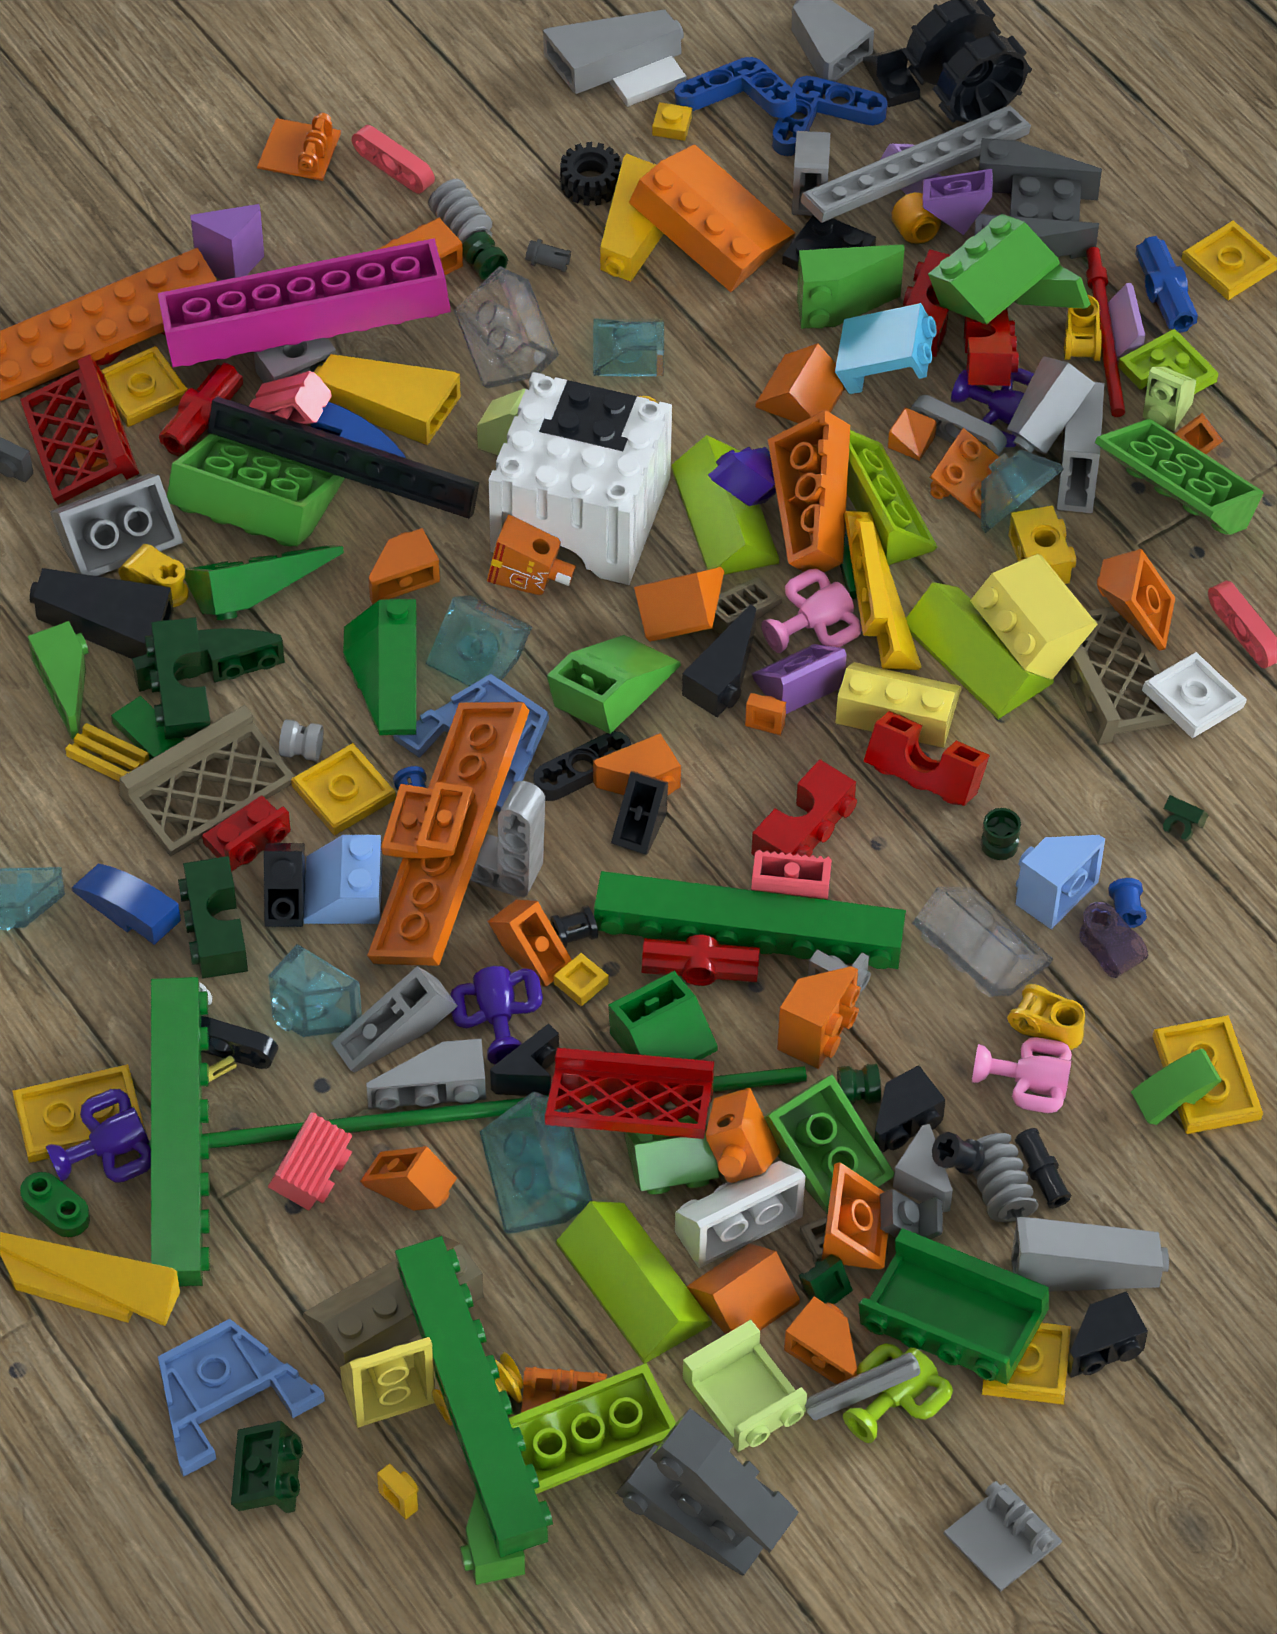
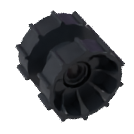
M950 0L939 6L935 4L932 11L924 16L917 25L911 27L913 32L909 37L907 47L902 50V53L911 64L908 69L919 83L924 85L927 82L936 85L932 90L941 101L939 107L952 123L956 120L969 123L1006 107L1017 95L1020 96L1022 94L1021 89L1027 74L1032 71V68L1024 58L1027 52L1014 36L1006 38L1000 35L1001 31L993 21L995 14L984 0Z

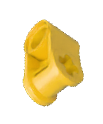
M1090 295L1087 296L1091 305L1086 309L1068 308L1064 360H1070L1071 357H1090L1094 361H1100V307L1098 301Z
M142 544L118 568L119 576L124 581L170 587L173 607L182 605L188 599L189 590L183 582L186 574L184 565L180 561L161 553L152 545Z
M1026 985L1022 991L1023 999L1017 1008L1010 1011L1007 1017L1011 1027L1027 1036L1061 1041L1068 1045L1070 1050L1078 1047L1084 1037L1085 1011L1081 1004L1052 993L1040 985Z

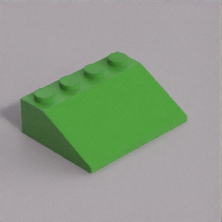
M1150 418L1098 436L1095 444L1109 456L1126 467V471L1130 475L1151 483L1159 494L1174 498L1183 504L1184 510L1208 520L1216 531L1223 534L1232 535L1247 529L1264 494L1262 490Z
M209 434L172 463L167 498L170 504L178 506L183 512L199 513L210 517L216 523L231 524L243 528L248 534L264 535L275 539L280 545L297 547L312 534L345 478L214 434Z

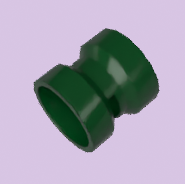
M477 232L468 237L463 243V257L469 264L474 265L473 269L481 279L491 280L500 275L506 268L508 257L501 248L495 247V241L487 232Z
M995 808L986 814L983 822L981 847L988 857L995 860H1007L1017 852L1021 820L1014 811L1007 808Z
M877 1064L864 1065L861 1070L853 1069L850 1066L837 1067V1082L851 1105L861 1099H864L868 1104L881 1102V1082Z

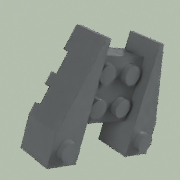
M982 138L979 171L992 169V192L1011 194L1010 217L1024 221L1057 257L1069 255L1070 259L1086 257L1087 249L1096 247L1099 223L1079 222L1080 200H1098L1102 168L1019 141ZM979 214L975 221L974 236L986 227L993 218L999 215Z
M690 1408L676 1422L659 1447L654 1444L641 1458L616 1494L623 1498L625 1506L635 1514L646 1516L659 1526L743 1576L763 1548L769 1553L772 1551L799 1512L779 1491H771L756 1479L760 1471L750 1461H745L742 1465L729 1452L734 1444L723 1433Z

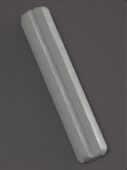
M912 1353L904 1354L807 1397L806 1411L813 1420L821 1419L920 1374L919 1363Z

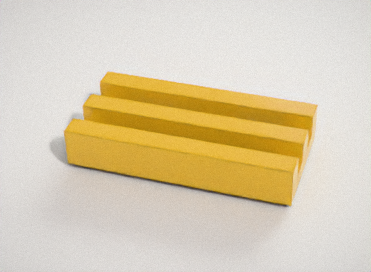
M85 723L82 727L81 734H76L74 744L69 743L65 748L67 757L120 782V777L150 760L148 752L88 723ZM82 748H87L101 755L103 759L82 750ZM111 763H118L130 769V771L127 772Z

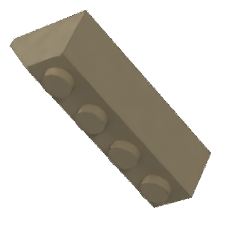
M442 1236L447 1250L454 1248L461 1269V1272L456 1273L459 1284L467 1283L473 1303L483 1298V1273L461 1243ZM396 1260L303 1313V1318L339 1368L356 1358L367 1357L389 1350L394 1346L402 1345L420 1334L397 1270Z

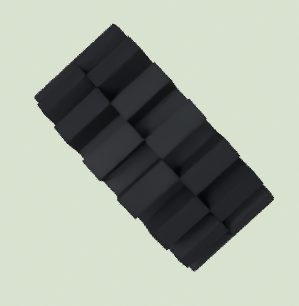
M586 142L585 148L579 143L575 145V151L569 148L566 151V156H562L560 163L562 191L565 190V196L567 198L573 196V202L577 204L582 199L583 205L586 206L590 205V201H595V206L601 205V199H604L606 202L611 201L622 165L618 153L614 154V149L611 147L604 150V144L598 143L597 147H592V142ZM597 171L602 174L596 177H586L580 173Z

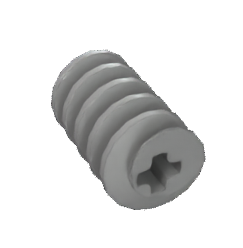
M457 178L448 180L430 195L428 200L430 210L437 218L440 217L462 243L477 232L484 231L492 237L490 230L493 221L486 215L482 206H479V202L473 197L470 190L466 188L462 180Z
M995 1133L978 1139L977 1141L983 1145L985 1159L980 1170L974 1172L973 1175L977 1179L979 1190L982 1192V1200L987 1206L989 1217L997 1222L1016 1221L1017 1217H1028L1038 1209L1039 1204L1035 1198H1031L1034 1191L1030 1185L1026 1184L1028 1182V1175L1026 1172L1021 1171L1024 1165L1022 1160L1016 1158L1019 1152L1018 1148L1013 1144H1009L1011 1135Z

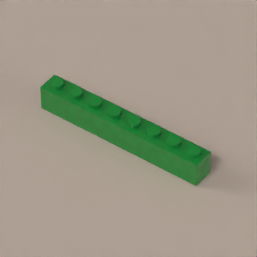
M605 871L600 873L594 905V918L598 931L611 935L628 934L642 936L645 939L659 938L683 942L690 936L707 935L715 938L720 945L760 948L761 954L775 953L791 955L799 959H810L819 950L828 956L838 957L845 964L854 963L859 955L864 953L869 956L868 965L876 969H899L906 910Z
M198 977L151 979V1263L174 1268L177 1271L179 1287L203 1286V1271H210L209 1247H203V1234H210L209 1209L202 1210V1197L210 1196L209 1172H202V1160H208L210 1154L209 1136H202V1123H209L208 1099H202V1087H209L208 1063H202L201 1051L209 1050L208 1027H201V1015H208L209 1006L208 992L200 990Z
M439 1236L395 1250L397 1270L422 1339L430 1337L432 1342L434 1374L500 1558L547 1543V1526L553 1525L551 1512L546 1500L539 1502L534 1489L540 1487L533 1464L525 1465L521 1454V1452L526 1451L523 1435L519 1427H511L508 1416L513 1414L511 1403L506 1390L499 1392L495 1379L500 1378L497 1364L492 1354L485 1356L481 1345L487 1342L480 1319L472 1320L468 1308L474 1307L467 1283L460 1285L456 1273L461 1272L454 1248L447 1250L443 1237Z

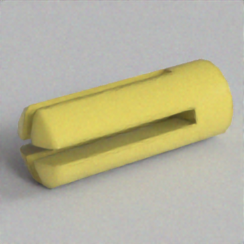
M228 1056L209 1066V1082L237 1067L236 1062H234L235 1059L232 1056Z

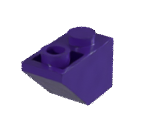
M747 447L737 453L731 450L716 461L718 467L708 474L713 482L748 506L766 503L776 494L770 452L766 447L753 450Z

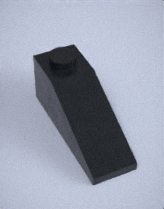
M751 604L682 673V696L715 717H718L727 707L732 708L741 696V687L756 630L757 608Z

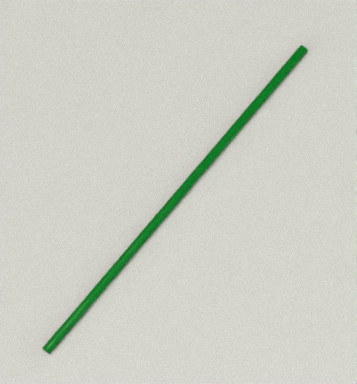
M805 1066L714 1076L713 1092L806 1082ZM549 1095L337 1118L326 1121H330L331 1124L343 1129L346 1133L541 1112L546 1111ZM589 1095L580 1100L589 1105L598 1099L593 1095ZM630 1098L623 1102H630L634 1100ZM567 1105V1106H565V1107H563V1108H561V1109H568V1108H573V1107L570 1106V1105ZM304 1122L204 1133L202 1136H209V1149L293 1140Z

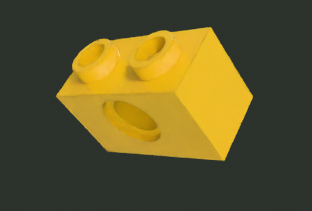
M1053 505L1012 512L1008 536L1017 561H1022L1036 554L1042 555L1065 584H1069L1072 568H1076V555L1074 548L1067 546L1065 523L1062 518H1057Z

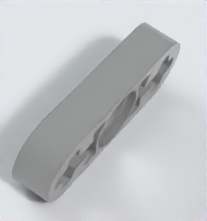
M929 395L919 396L910 408L936 420V436L953 443L961 431L954 426L956 425L960 429H966L997 455L1001 453L1007 444L1005 435L995 426Z

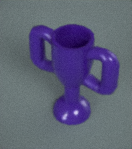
M1018 368V373H1011V386H1002L1001 390L992 392L977 385H968L967 371L964 369L954 384L951 402L961 403L971 398L988 405L990 411L982 421L991 425L997 419H1000L1009 425L1024 395L1021 391L1013 390V382L1016 381L1028 386L1034 373ZM1000 430L1006 437V448L1017 446L1013 442L1016 436Z
M490 966L479 970L473 977V983L460 984L452 989L450 996L458 1005L451 1012L452 1019L458 1027L467 1029L485 1021L493 1025L495 1040L487 1049V1060L495 1065L522 1044L518 1039L511 1037L508 1022L512 1014L534 1012L541 1007L543 1001L540 979L534 970L520 969L511 973L508 968L503 966ZM524 980L528 1001L516 1002L514 986ZM465 995L476 996L477 1004L480 1008L479 1011L471 1016L467 1015Z
M109 1089L87 1099L81 1105L80 1117L91 1132L89 1140L67 1150L54 1144L46 1146L61 1182L68 1179L72 1171V1164L94 1154L102 1157L104 1173L107 1178L115 1183L126 1182L146 1173L151 1168V1148L148 1145L150 1141L134 1106L131 1107L129 1096L121 1089ZM119 1103V1113L107 1118L102 1123L93 1117V1114ZM132 1150L138 1151L141 1155L140 1158L115 1168V1156L126 1154Z

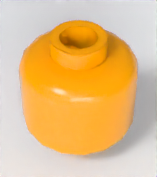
M919 192L906 194L900 198L891 212L892 222L903 239L914 244L928 242L933 239L941 226V220L924 209L922 202L923 193Z

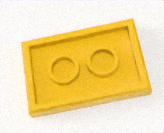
M1229 1015L1154 1029L1153 1040L1163 1068L1198 1049H1204L1222 1080L1195 1104L1184 1102L1177 1108L1186 1134L1262 1120L1263 1111Z
M129 1065L13 1090L28 1162L32 1163L49 1159L50 1156L46 1149L47 1145H59L64 1150H67L89 1140L91 1132L80 1117L81 1105L87 1099L109 1089H121L129 1096L131 1107L134 1106L143 1125ZM119 1103L93 1114V1117L102 1123L107 1118L119 1113Z

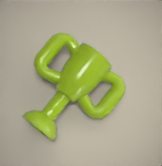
M884 1343L877 1346L859 1363L857 1375L882 1365L889 1357L895 1359L904 1354L912 1353L920 1366V1374L879 1392V1396L865 1410L862 1408H850L843 1413V1420L848 1429L860 1440L872 1443L876 1439L878 1430L876 1421L890 1407L902 1406L914 1418L926 1420L933 1417L951 1399L953 1388L950 1382L938 1375L937 1368L933 1362L920 1350L910 1347L903 1353L899 1347ZM928 1387L937 1388L922 1405L915 1403L914 1399L920 1396Z

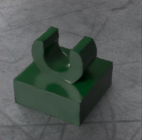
M1169 795L1163 809L1171 814V816L1167 817L1164 821L1163 830L1170 833L1172 826L1175 823L1181 822L1185 826L1181 839L1188 841L1193 835V825L1203 829L1209 815L1203 809Z
M832 1254L823 1261L814 1263L815 1267L805 1274L801 1273L798 1275L810 1301L815 1296L824 1303L836 1304L853 1291L841 1259Z

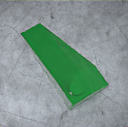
M324 545L281 553L282 557H277V555L250 557L246 564L243 561L218 562L186 568L184 579L202 614L215 615L216 620L232 619L238 617L237 611L253 607L343 554L344 550L343 546Z
M416 599L378 600L344 626L343 657L347 666H350L354 682L362 692L366 708L378 734L417 735Z

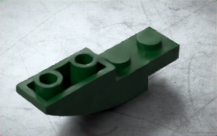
M220 628L198 630L201 650L200 666L181 669L175 675V679L177 681L187 678L191 679L210 672L214 683L226 679H235L240 675L261 669H270L285 663L282 637L279 634L250 629ZM147 654L132 658L134 678L139 692L151 689L149 670H156L154 658H147Z

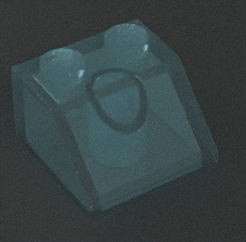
M471 595L453 597L426 664L468 686L489 674L502 681L519 660L532 626Z
M298 944L268 975L272 1018L279 1027L286 1031L292 1030L302 1037L344 1032L362 1016L359 982Z

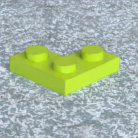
M1176 329L1119 358L1118 368L1140 390L1147 386L1149 371L1152 367H1166L1195 379L1194 394L1216 383L1218 379V372Z

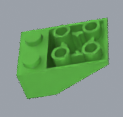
M622 635L571 652L547 675L554 707L611 734L681 666V663L643 643Z

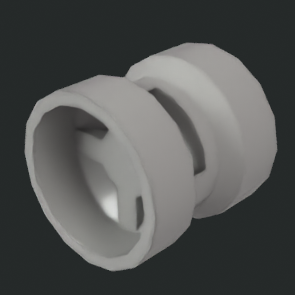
M284 720L279 740V755L292 758L294 755H303L305 760L317 762L323 745V725L311 723L304 727L299 725L297 721Z

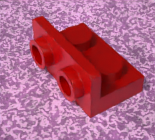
M261 795L202 835L203 844L217 858L229 856L231 871H234L239 866L252 862L257 854L265 849L267 843H280L291 832L289 811L284 806L277 810Z

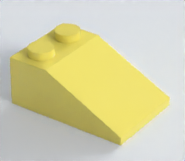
M430 1337L405 1345H397L389 1350L367 1357H359L340 1367L342 1388L357 1428L434 1404L432 1390L435 1389Z

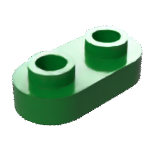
M36 1172L24 1179L20 1187L24 1207L56 1234L62 1237H75L82 1234L88 1228L90 1214L87 1203L58 1178L47 1172ZM38 1187H46L44 1191H34ZM67 1209L75 1210L70 1215L63 1214Z

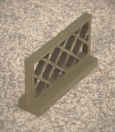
M1113 606L1087 611L1098 625L1094 628L1090 638L1087 637L1060 671L1098 745L1111 743L1115 734L1176 723L1166 713H1159L1148 708L1147 705L1151 699L1142 691L1144 684L1132 679L1136 671L1150 678L1161 673L1142 635ZM1119 618L1124 627L1123 632L1103 624L1104 621ZM1100 633L1117 641L1112 649L1094 639ZM1121 644L1136 650L1139 655L1138 659L1136 660L1118 652ZM1088 650L1107 657L1105 665L1103 666L1090 660L1087 654ZM1112 660L1132 669L1128 677L1109 668ZM1103 677L1122 686L1119 694L1104 687L1101 681ZM1128 688L1145 696L1146 699L1143 705L1124 697L1126 689ZM1119 705L1136 713V718L1121 720L1116 711L1117 706Z
M243 705L120 777L119 796L127 806L132 805L171 857L201 839L204 833L259 796L263 795L268 799L290 786L291 779L295 776L253 723L252 713ZM250 736L259 747L257 756L236 753L237 744ZM213 758L229 760L226 775L205 771L206 762ZM233 762L255 765L253 779L231 776ZM260 766L275 768L282 776L273 783L257 780ZM182 776L197 778L195 793L174 790L175 780ZM202 780L224 783L221 798L200 794ZM229 784L250 788L249 797L243 801L226 799ZM150 795L167 797L164 812L147 809L141 800ZM171 798L193 802L190 817L168 813ZM197 804L219 806L218 816L211 820L195 818ZM156 819H157V820H162V821H161V825H159V823L156 821ZM166 821L188 825L186 835L172 842L164 831Z

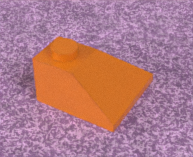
M1142 549L1104 559L1100 576L1097 579L1100 594L1106 597L1113 608L1158 651L1165 650L1175 596Z

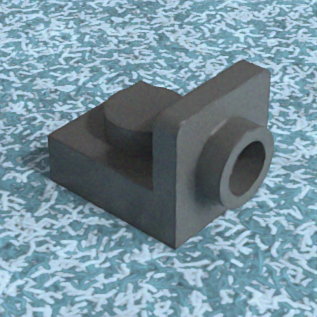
M0 437V473L6 477H14L26 483L33 475L30 451Z
M894 1189L880 1194L881 1230L895 1238L902 1228L928 1239H933L942 1234L943 1214L942 1201L934 1197L918 1204Z

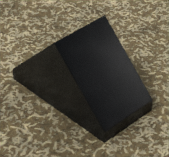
M635 771L630 772L611 844L645 855L649 853L667 814L668 782Z

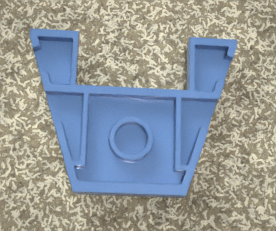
M489 674L452 696L451 702L435 711L430 709L419 715L417 735H393L395 742L420 758L444 731L449 732L459 703L524 702L530 711L495 810L500 812L514 783L523 781L548 724L549 714L548 711L494 675Z
M231 1319L158 1356L180 1472L183 1477L216 1460L215 1450L199 1427V1424L270 1386L273 1387L292 1419L325 1402L324 1393L321 1388L315 1384H309L299 1376V1372L288 1363L283 1364L269 1353V1348Z

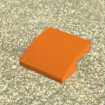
M436 781L433 789L400 784L381 845L382 855L403 858H440L454 855L473 793L472 787Z

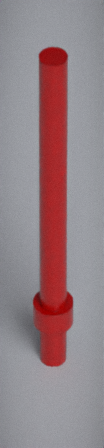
M1091 247L1086 251L1089 268L1086 271L1087 284L1092 289L1093 297L1098 301L1100 307L1101 351L1111 414L1114 417H1121L1125 414V406L1106 286L1108 285L1107 270L1102 266L1100 249Z

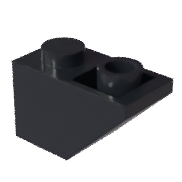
M267 843L264 849L265 927H303L305 843Z
M919 1065L886 1082L874 1141L882 1153L889 1149L897 1150L902 1147L909 1138L918 1133L922 1125L930 1124L933 1130L943 1120L946 1099Z
M1127 1291L1089 1305L1070 1351L1067 1373L1070 1378L1080 1374L1092 1375L1100 1371L1107 1364L1118 1360L1122 1362L1130 1361L1144 1351L1148 1330Z

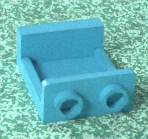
M919 303L844 319L835 373L849 394L862 392L865 376L911 367L919 379L926 378L928 365L932 362V341L937 332L934 318L928 316L922 304Z

